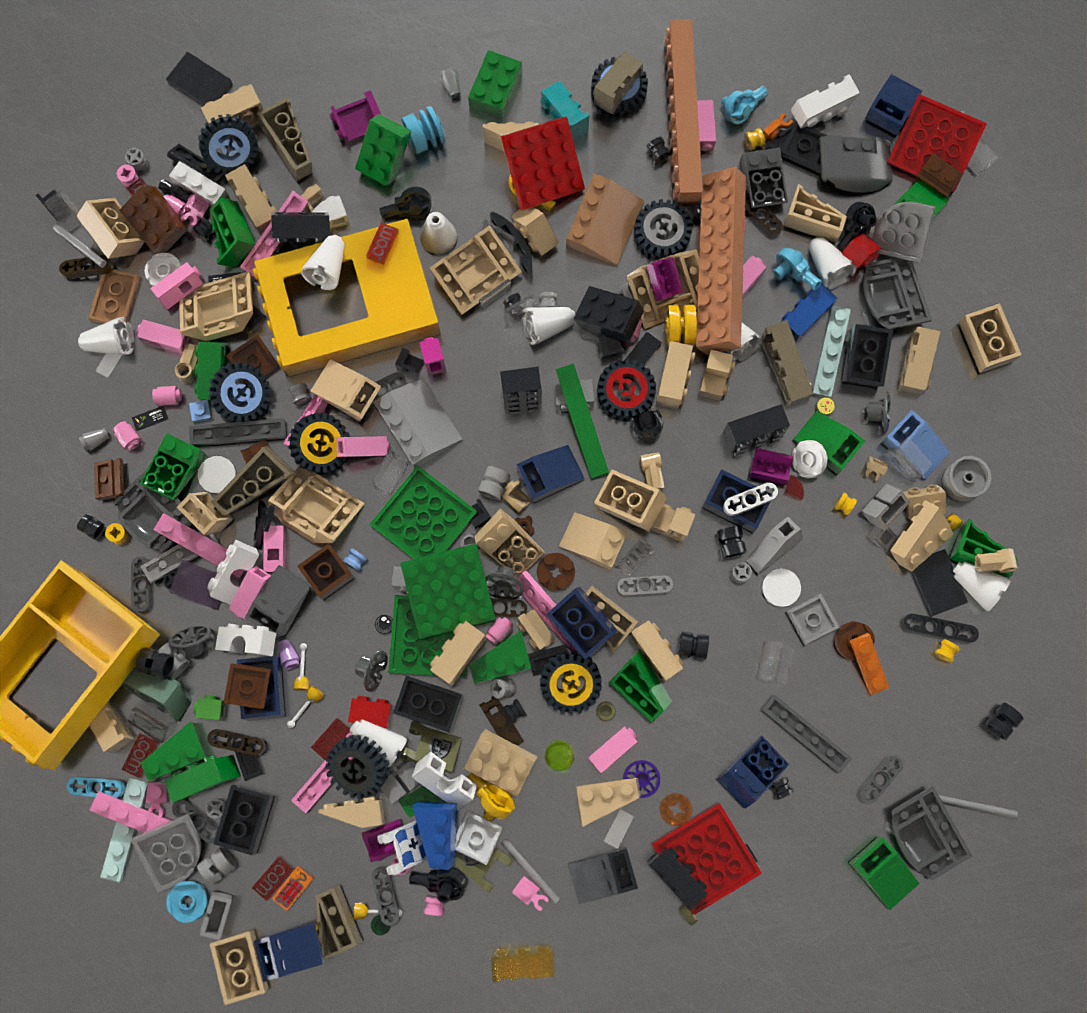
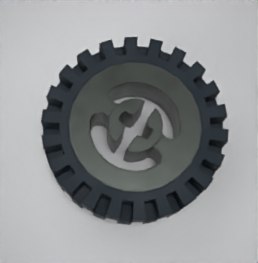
M349 735L347 738L345 736L339 740L329 751L325 762H328L325 765V769L329 770L326 773L327 777L333 776L330 780L331 784L333 785L337 782L338 785L335 789L339 791L343 788L342 794L345 796L351 792L350 798L353 799L358 796V799H362L364 796L369 798L371 795L376 794L388 779V773L390 772V768H387L389 760L384 761L387 757L386 753L380 754L383 748L379 746L376 749L374 745L377 742L372 740L369 744V737L365 736L361 740V735H356L355 737Z

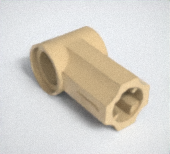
M193 344L185 345L180 362L175 367V374L184 384L192 383L196 376L195 366L198 364V357L195 355L196 345ZM189 370L187 375L181 376L183 371Z
M660 453L640 455L641 468L645 473L647 485L659 490L664 489Z
M1003 549L996 553L977 554L975 556V567L978 572L999 570L1001 573H1006L1018 569L1013 549Z

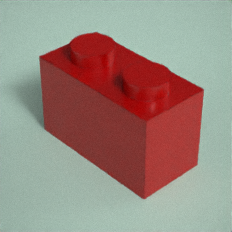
M864 233L854 238L843 250L842 254L857 268L863 265L866 267L870 262L873 263L878 258V252L881 247Z
M358 695L357 699L352 698L348 722L354 723L356 720L358 722L365 720L382 728L389 729L393 705L388 704L389 700L377 698V701L373 702L369 701V697Z

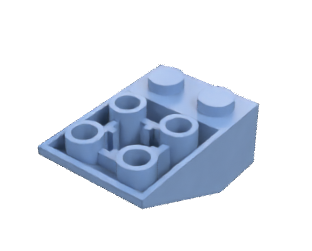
M913 410L882 441L885 446L925 480L950 453L927 422Z

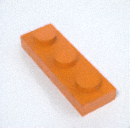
M866 633L850 640L869 694L874 695L888 689L889 685L870 634Z

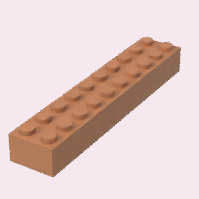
M692 19L670 20L669 27L666 28L664 47L667 48V53L665 54V64L668 65L666 81H669L667 98H670L668 115H671L669 132H672L670 149H673V155H671V166H674L672 183H675L673 200L679 203L678 207H692L695 203H700L703 193Z
M737 167L705 174L702 178L703 193L701 204L696 348L707 355L710 354L711 350L726 352L741 349L746 176Z

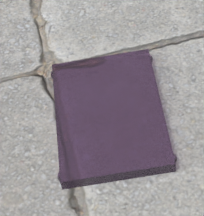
M181 560L169 592L216 610L220 603V600L210 597L208 590L209 581L211 578H215L217 573L186 560Z

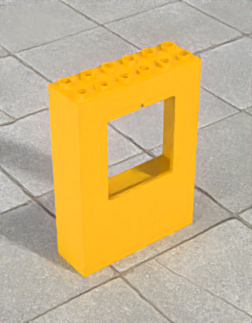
M408 219L341 237L345 243L342 262L352 260L354 263L368 317L304 336L298 335L292 310L287 309L291 306L284 279L301 274L304 264L323 242L254 261L256 268H253V272L259 283V294L264 301L262 303L264 312L269 319L267 321L268 327L274 337L272 342L278 353L277 360L282 371H286L289 377L326 367L330 359L340 363L441 334ZM383 227H389V228L394 229V231H393V230H391V229L384 228V231H385V232H388V233H390V234H392V235H389V234H386V233H382V236H383V237L389 238L390 240H387V239H385V238L380 237V233L383 231V230H382ZM377 240H386L387 246L385 248L379 247ZM380 240L378 241V244L380 246H385L386 242ZM375 247H378L377 249L374 250V252H375L376 254H382V250H381V249H383L384 253H383V255H381V256H377V255H375V254L373 253V249H374Z
M61 560L0 636V739L5 743L9 742L12 744L11 749L20 755L23 754L26 757L24 760L30 765H37L44 770L46 768L55 770L134 669L140 652L145 647L150 648L160 633L82 572ZM57 639L97 672V676L50 734L9 699V695L51 642Z

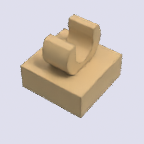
M870 456L867 461L866 476L868 477L869 473L874 471L876 472L875 480H879L880 474L885 475L888 469L887 463Z

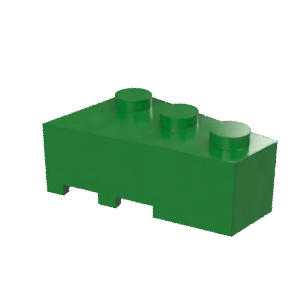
M220 197L210 209L212 229L216 232L217 241L214 244L219 252L217 264L236 268L256 244L239 203Z
M203 341L198 342V345H196L195 355L198 357V364L195 366V375L198 376L194 392L197 395V399L210 400L208 396L210 395V391H208V388L211 387L210 380L214 378L215 372H218L221 367H225L228 364V359L225 358V348H229L230 342Z
M969 518L961 526L950 559L962 564L966 561L975 565V556L977 554L996 553L1006 548L1000 543L993 541L987 532L981 531ZM998 570L991 572H994L1009 579L1013 575L1014 571L1001 573Z
M519 631L469 664L474 685L531 670L522 631Z
M641 649L609 681L652 723L672 702Z
M190 721L141 762L149 783L167 777L173 772L184 770L191 764L203 762V759L207 758L194 723Z
M213 755L203 759L204 763L200 765L197 762L187 766V771L179 770L171 773V778L164 781L172 803L203 793L214 786L224 784L228 780L240 778L241 774L234 755L218 758Z

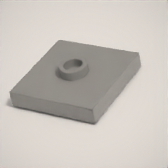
M822 594L786 611L804 646L840 628Z

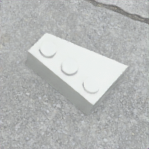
M850 74L844 76L842 82L836 85L832 82L828 84V89L822 92L816 90L796 101L791 108V112L800 128L812 127L819 121L823 120V122H826L833 116H842L848 111L849 106L860 93Z

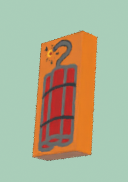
M297 866L271 899L288 911L314 878Z

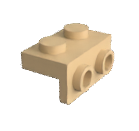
M929 485L927 488H910L908 491H903L910 501L906 507L908 519H912L914 515L917 516L923 508L922 503L924 500L940 507L942 513L946 514V492L940 486Z
M534 609L518 617L519 623L517 625L523 634L527 632L530 637L528 641L534 650L536 648L539 651L544 650L555 642V638Z

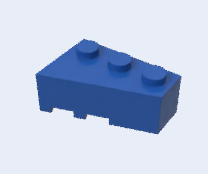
M417 801L412 807L429 867L450 870L455 864L457 804Z

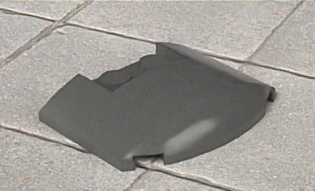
M841 134L819 138L821 175L824 182L828 179L836 184L834 187L850 192L876 191L887 184L893 183L892 165L887 163L891 154L890 141L880 137H875L874 139L841 137Z
M892 258L869 263L866 266L863 278L865 298L873 316L885 329L893 330L932 321L912 261Z
M145 470L124 490V496H118L114 500V505H118V518L129 534L145 546L165 552L174 541L153 530L162 514L165 513L188 527L192 523L177 508L181 503L177 497L173 501L139 484L146 472Z
M934 786L929 787L892 809L893 832L901 852L907 861L918 872L928 876V879L934 880L972 857L970 850Z

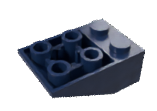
M890 74L872 103L865 119L897 135L909 116L918 95L923 90Z
M569 445L533 456L516 464L517 471L533 503L585 479Z
M761 736L718 780L746 809L761 797L790 764Z
M315 923L254 941L263 982L325 964Z

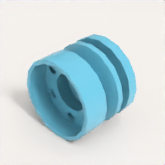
M431 106L426 107L427 116L422 109L419 110L420 120H417L413 113L401 118L403 127L412 131L409 142L416 154L428 150V140L434 147L437 146L436 138L440 144L445 142L442 123Z

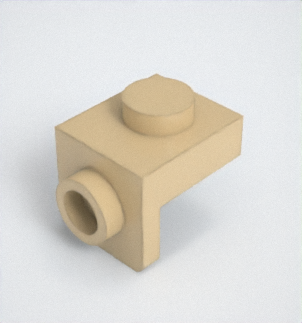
M317 184L313 187H308L304 194L301 195L309 201L304 212H312L314 210L312 205L323 197L322 190Z
M521 478L515 482L512 480L505 487L507 491L502 496L518 512L527 507L532 501L518 488L523 482Z

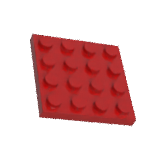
M919 94L887 163L917 176L934 153L964 174L987 123ZM960 180L958 181V183L955 185V187L953 188V190H952L951 192H953V193L955 192V190H956V188H957V186H958Z
M567 116L501 136L520 210L585 190Z
M720 803L652 843L657 854L665 846L668 849L672 847L680 856L677 858L682 865L686 862L694 871L691 874L694 879L700 878L707 886L705 891L708 894L691 909L693 916L762 874Z

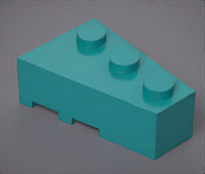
M559 80L541 91L540 102L544 109L549 110L552 120L567 116L572 138L575 140L588 132L590 115L587 112L582 113L579 109L581 107L579 102L574 103L571 98L572 94Z

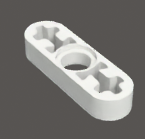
M765 483L728 498L724 503L723 509L729 516L738 515L773 501L778 494V489L772 483ZM766 488L773 490L771 497L768 494L761 497L763 501H760L759 494L764 493ZM746 495H754L756 498L755 504H748L745 501ZM738 498H741L742 504L735 508L736 511L728 509L730 502L737 504L740 502Z

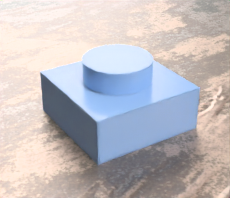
M208 400L189 403L193 423L212 420Z

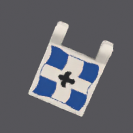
M416 820L377 837L379 844H387L393 841L399 863L386 868L388 875H397L403 870L427 860Z

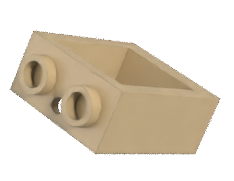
M208 492L189 493L177 508L203 535L219 533L233 520L230 515L224 516L219 510H215V506L211 503L214 498Z

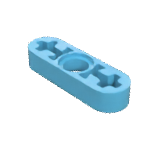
M79 776L71 778L67 783V790L72 795L96 797L97 793L92 790L94 782L100 784L101 792L115 798H119L125 793V784L121 780ZM74 784H86V788L77 789V787H74ZM115 786L116 788H118V791L115 792L113 790L106 789L107 787Z

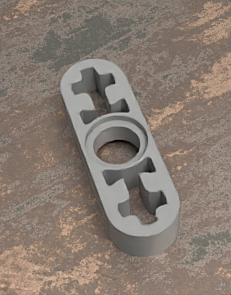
M665 575L623 578L617 584V591L621 596L667 594L673 588L672 579ZM652 580H656L655 584H660L662 580H665L666 583H669V586L666 587V590H663L662 586H657V591H653L654 583ZM633 581H637V592H634V588H629L628 592H624V589L620 588L624 582H627L628 586L634 585ZM648 581L650 589L642 591L639 587L640 582Z

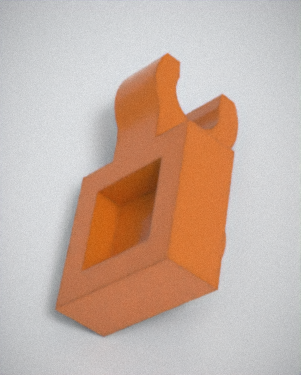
M786 113L781 114L779 119H775L763 130L765 142L776 138L781 128L787 129L792 125V119L789 122L783 121Z

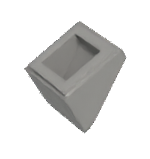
M874 525L867 538L886 551L897 535L889 527L884 530Z

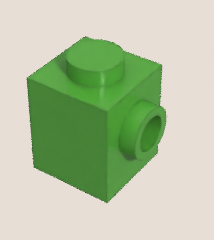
M205 695L204 699L198 698V702H195L194 705L196 718L223 721L225 712L224 701L216 700L217 696Z

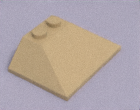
M490 225L429 268L461 315L522 272Z
M697 250L676 253L665 257H674L683 289L681 294L657 301L646 265L637 268L627 275L634 299L639 300L644 309L641 316L644 329L666 321L668 305H678L681 315L684 305H695L696 309H698L699 256Z
M248 271L201 285L179 301L181 334L210 341L243 331L253 315L251 273Z
M299 466L295 470L296 473L283 483L268 500L269 505H275L274 512L282 524L312 543H333L365 503L317 473L309 472Z

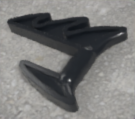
M261 500L258 502V516L255 519L256 532H254L253 538L255 548L260 547L263 531H269L275 510L274 504H270L269 508L264 506V501Z

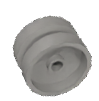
M963 456L944 471L942 478L943 488L946 494L953 500L970 502L985 493L990 487L992 480L991 471L988 465L980 458Z

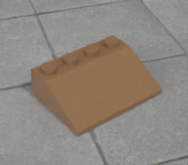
M594 174L566 238V247L618 266L644 200L614 181Z

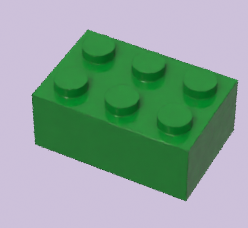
M488 50L468 96L469 107L503 119L522 74V62Z
M381 114L375 116L369 121L355 169L387 186L397 177L412 131Z

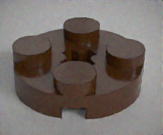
M549 553L545 555L537 566L538 580L545 589L552 592H559L568 588L575 577V568L572 560L562 553ZM558 567L562 573L553 577V573L550 571Z
M851 621L842 625L834 636L835 646L839 654L847 660L857 661L850 643L851 636L857 638L868 633L874 644L875 636L870 627L857 621Z

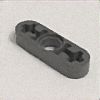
M140 556L133 559L131 563V607L138 613H146L151 607V583L147 577L136 576V574L140 575V569L137 568L140 561L145 564L149 560ZM139 580H145L146 587L143 590L136 588V583ZM136 593H146V596L142 595V601L146 603L142 606V609L137 606V603H140V596H136Z
M889 756L882 762L859 790V799L863 803L873 804L878 800L902 771V759L898 756ZM889 761H897V769L892 768L888 773L882 770L883 768L885 770L890 768L891 764ZM878 774H883L886 777V783L882 786L876 783V776ZM873 786L880 789L879 792L874 790L871 793L872 799H865V791H870Z
M188 800L175 802L172 806L173 814L177 818L186 815L184 812H178L180 810L178 806L185 804L187 812L191 813L192 810L194 811V813L189 815L191 820L196 815L202 818V825L195 827L199 837L207 843H214V837L209 839L210 834L206 830H203L201 833L200 830L209 823L206 828L211 831L215 829L216 835L219 826Z
M378 867L372 873L378 908L383 924L392 927L399 921V912L392 881L386 868ZM378 872L387 875L384 878L385 885L389 884L390 887H382L377 890V887H381L380 880L375 879L378 876ZM384 891L390 892L392 896L391 900L386 903L380 900V894ZM394 904V907H390L392 914H396V917L393 918V922H389L388 919H384L387 916L386 908L382 910L381 907Z

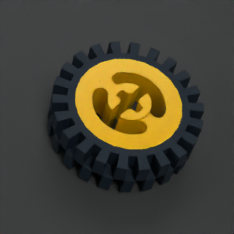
M326 413L310 414L299 419L300 421L296 422L294 428L290 431L291 436L288 437V441H290L288 448L291 450V457L295 459L294 462L299 464L301 468L316 473L332 471L342 464L341 462L347 458L337 457V438L349 437V433L345 431V425H342L339 419H335L334 416L327 415ZM321 429L328 433L331 441H329L326 435L317 434L311 438L309 435L313 430ZM316 440L323 442V445L318 447ZM309 444L313 451L320 452L329 449V452L325 456L317 457L309 451L307 445Z
M574 650L573 653H569V651H564V654L557 653L556 657H551L549 662L545 663L544 670L541 671L540 685L544 699H546L549 706H553L554 710L557 711L559 709L564 714L565 711L573 714L574 711L582 713L584 708L588 710L590 704L594 705L596 703L595 699L599 698V692L602 689V679L597 664L592 661L591 657L584 659L581 654ZM562 673H564L565 679L562 678L563 688L559 689L557 686V680ZM579 676H583L585 678V684L583 688L579 692H577V686L580 687ZM573 679L574 683L568 685L567 681L571 682Z

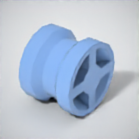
M351 548L349 556L345 557L343 562L359 571L361 569L360 565L366 562L367 558Z

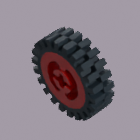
M620 359L616 363H610L599 377L597 392L598 400H600L601 406L605 408L607 413H611L613 417H620L619 419H631V417H637L651 407L656 395V382L654 381V375L650 373L651 370L644 367L645 364L642 362L641 364L637 363V360L629 361V359L621 361ZM623 377H632L637 381L640 386L639 395L634 394L635 384L631 386L632 380L623 379ZM615 383L619 384L618 394L623 391L624 386L626 388L631 386L629 393L624 391L621 394V398L629 399L630 401H622L615 396L613 392V385Z

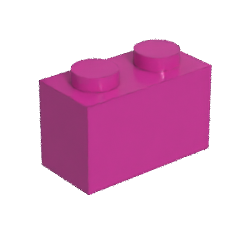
M429 337L420 342L427 373L432 374L446 370L438 338Z

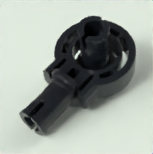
M409 187L402 192L401 196L394 199L395 203L380 207L379 211L383 219L397 214L402 216V218L407 216L422 218L430 212L432 198L430 193L424 188Z
M856 202L848 208L843 227L844 235L836 247L839 251L843 252L854 238L868 233L871 227L876 225L877 217L872 205Z
M453 868L450 870H430L429 874L412 871L409 876V884L424 886L429 892L437 894L438 901L448 903L449 900H458L463 896L467 887V878Z

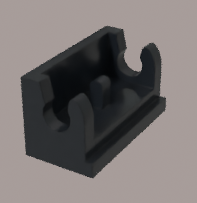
M566 644L529 653L528 657L533 676L541 675L545 663H548L551 657H556V654L559 652L564 654V651H567Z

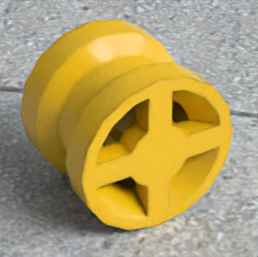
M760 128L755 129L752 133H745V142L750 151L754 150L757 146H765V137Z
M844 492L834 509L844 512V515L848 516L854 508L857 499L849 498Z
M113 523L107 527L105 535L109 541L120 545L127 541L129 533L122 525Z
M943 639L941 642L942 646L936 650L935 654L946 662L953 663L954 656L959 653L960 648L954 643Z

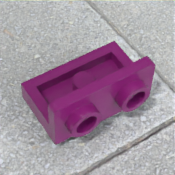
M674 257L657 260L646 265L657 301L683 293Z
M756 448L752 459L750 477L787 485L793 456Z
M400 819L362 832V838L368 850L370 862L381 861L388 856L396 854L393 841L387 844H379L377 837L402 827Z

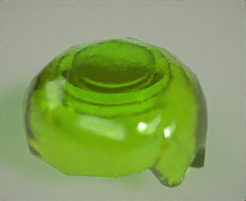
M557 739L551 741L545 749L547 765L552 770L559 772L568 770L574 762L573 747L566 740Z

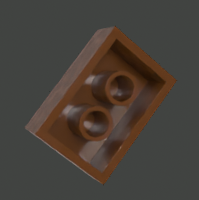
M143 184L120 209V212L154 253H166L189 229L156 186Z

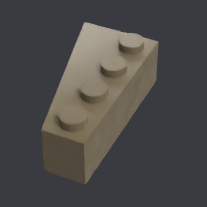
M289 97L258 112V125L296 181L313 173L312 162Z
M785 320L766 327L761 336L762 344L788 405L791 406L810 399L814 391L813 385L808 381L806 369L802 364L788 321Z
M269 446L262 447L211 503L224 516L230 515L296 472Z

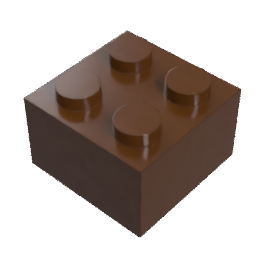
M327 544L297 565L322 600L354 578L330 544Z

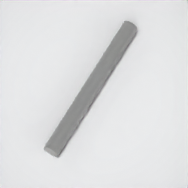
M59 224L54 225L53 229L87 257L102 268L106 266V261Z
M939 795L945 805L1014 819L1018 816V811Z
M507 838L500 843L553 904L560 900Z

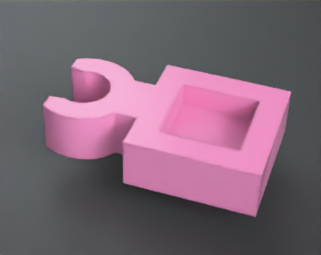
M193 193L183 208L187 213L182 215L181 221L183 222L188 218L190 220L188 227L191 228L196 225L197 220L203 217L209 204L199 195Z
M148 782L146 802L152 803L148 811L153 813L157 809L161 817L165 813L162 803H168L166 784Z
M523 876L512 891L514 895L527 905L532 900L535 908L539 911L543 908L538 905V901L540 899H544L546 902L549 901L547 896L537 894L540 888L525 876Z

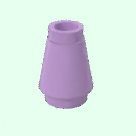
M280 641L278 646L281 666L284 667V670L298 667L300 658L290 641Z

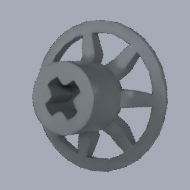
M889 391L886 392L884 402H869L868 420L883 421L884 432L886 433L890 422V416L887 413L891 409Z
M499 567L496 573L485 576L486 581L490 580L492 582L488 583L487 587L489 589L496 587L494 593L488 589L489 595L498 599L519 598L524 592V586L515 577L516 573L510 567ZM501 590L504 591L505 596L499 595ZM509 590H511L513 593H516V595L511 596Z
M207 626L185 628L175 633L169 639V645L172 648L183 649L186 657L199 656L205 650L202 642L209 638L211 629Z
M377 651L371 659L362 656L356 664L355 673L358 676L364 677V688L366 691L372 692L380 685V682L376 683L375 677L378 680H382V675L378 671L387 666V654L385 651Z

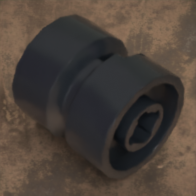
M741 526L727 527L717 531L718 540L723 544L720 547L722 558H731L747 553L745 542L741 541V538H743Z
M682 631L678 656L690 658L693 655L695 659L706 660L709 648V635L697 634V636H694L693 633Z
M145 647L138 656L136 669L138 672L147 675L152 674L154 677L165 680L173 670L174 656L164 652L159 653L157 650Z
M1003 702L996 710L997 715H992L985 725L996 736L1007 740L1013 733L1012 728H1017L1024 720V717L1014 707Z

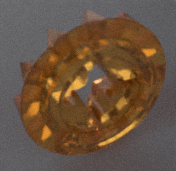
M678 793L670 794L661 803L660 813L668 824L680 826L690 819L692 805L686 796ZM678 801H680L679 808L684 813H677L673 818V811L668 806H676Z

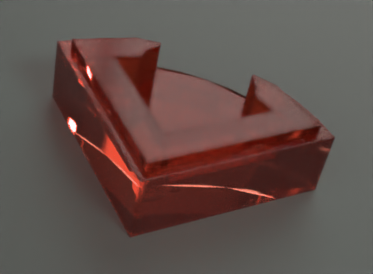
M790 475L784 493L802 500L804 488L797 477Z

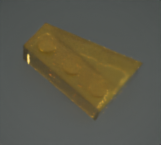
M537 946V950H529V947H517V951H508V948H498L496 952L492 953L493 982H499L500 979L514 981L518 980L517 978L554 977L553 949H549V946Z

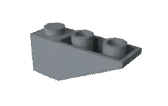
M786 517L770 531L746 562L760 574L803 539L801 529L789 517Z

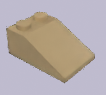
M574 512L559 547L608 570H612L628 532Z

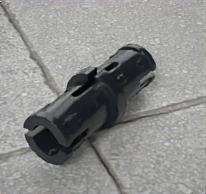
M162 179L158 186L159 190L176 197L185 204L192 195L184 191L181 186H175L166 179Z

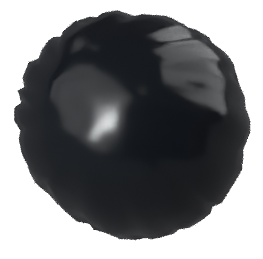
M659 410L647 411L637 417H631L633 430L638 437L644 440L657 438L663 430V418Z

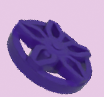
M639 760L631 763L626 768L623 780L631 779L627 775L633 774L634 778H638L640 791L643 787L648 792V794L641 795V798L649 797L658 790L661 778L654 764L645 760ZM639 764L642 765L643 771H639ZM644 764L651 766L654 770H648L646 772V767ZM636 765L637 773L628 772L631 769V767ZM656 772V774L652 778H650L649 773ZM657 777V784L654 788L650 780H654ZM648 784L650 785L652 791L646 788Z

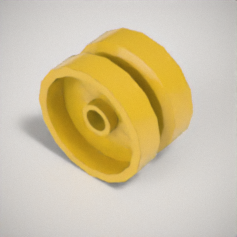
M678 305L667 306L665 329L668 346L670 341L680 343L681 334L683 344L695 346L697 335L695 305H684L682 317Z

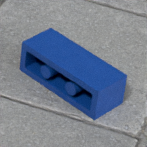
M822 283L816 290L811 288L807 293L808 297L805 300L801 298L794 307L796 309L792 313L788 311L782 317L783 321H788L796 342L838 299Z

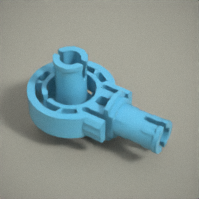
M761 86L754 92L749 89L744 92L735 91L729 97H724L721 101V104H723L721 107L724 108L726 120L735 124L743 123L751 111L755 109L757 102L768 96L767 89Z
M783 248L776 254V260L780 266L773 270V274L779 280L788 274L792 278H796L798 282L804 281L813 290H816L821 285V280L810 272L811 268L800 251L792 248Z

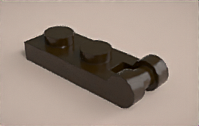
M492 696L488 702L479 704L498 736L517 746L524 742L498 698ZM496 706L499 711L492 715L489 710Z

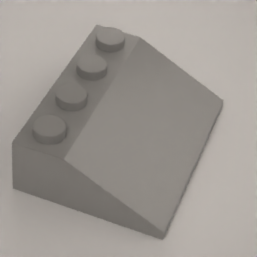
M424 378L390 391L373 401L378 413L414 469L417 465L419 467L463 440Z

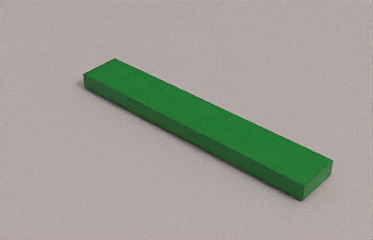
M574 363L555 369L590 477L594 478L609 473Z

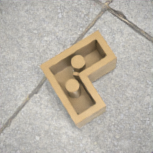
M536 208L519 209L510 216L513 221L512 224L528 239L529 243L527 245L533 253L537 252L542 256L559 244L544 213Z
M715 350L710 351L698 396L718 401L721 400L722 396H726L729 386L725 384L726 379L731 377L735 362H732L733 355Z
M663 504L651 530L684 542L695 514L686 507H681V509L677 507L676 511H674L671 506Z

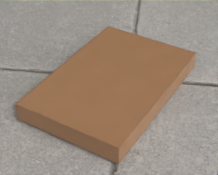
M115 269L108 274L101 275L88 320L104 324L113 319L124 317L126 318L124 321L128 322L140 283V275Z

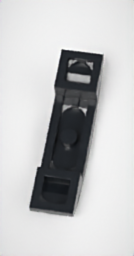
M492 211L490 213V221L500 235L504 232L508 233L523 255L519 258L520 266L528 278L531 279L533 277L532 258L525 239L509 220Z

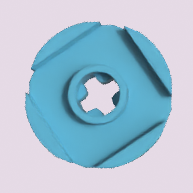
M183 881L178 883L169 892L166 904L168 912L179 922L188 923L199 919L205 914L209 898L202 884L195 881ZM186 896H189L190 899L193 900V903L190 904V907H187L186 904H183V900L186 899Z

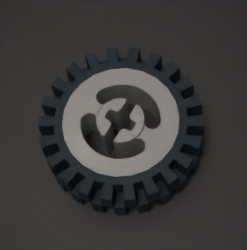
M659 199L658 203L652 201L651 205L646 204L644 209L640 210L635 221L634 236H636V244L639 243L640 250L644 249L646 255L650 253L652 258L655 259V256H659V259H662L663 257L683 252L685 247H687L692 235V220L689 219V213L684 212L685 208L683 206L681 208L678 207L679 203L671 204V200H667V203H665L663 199ZM661 219L660 223L656 222L655 229L651 230L650 225L654 221ZM675 229L676 234L672 238L665 240L666 236L669 238L671 230Z

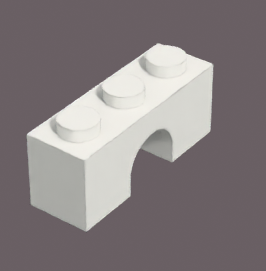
M180 161L169 175L174 185L181 186L188 193H196L210 207L220 197L230 198L226 189Z
M235 540L233 545H229L224 562L221 561L219 563L217 575L215 578H211L208 584L210 597L231 605L240 587L238 581L230 578L232 572L237 569L246 571L252 569L259 556L256 548L238 540Z
M228 624L227 627H219L215 650L243 654L245 646V653L273 656L276 633L270 632L269 628L264 626H257V629H254V626L242 625V628H239V625Z
M430 752L416 763L412 778L447 803L457 804V810L461 809L473 800L477 785L462 774L457 778L445 777L443 772L446 762Z

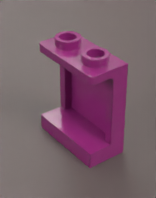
M371 90L364 92L365 98L338 109H335L334 106L330 107L332 111L329 114L333 125L337 124L339 128L336 130L340 140H344L346 145L364 139L369 121L381 114Z

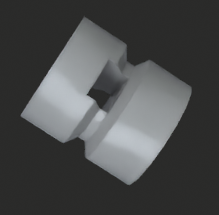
M487 466L484 474L486 479L481 481L477 491L488 498L499 501L504 493L502 487L507 485L510 474L499 468Z
M166 643L158 650L159 653L164 652L174 656V667L169 676L170 679L177 678L190 662L183 654H177V649L172 648L169 643Z
M220 847L211 854V859H204L197 865V868L206 882L213 886L222 879L223 874H229L236 866L229 854Z

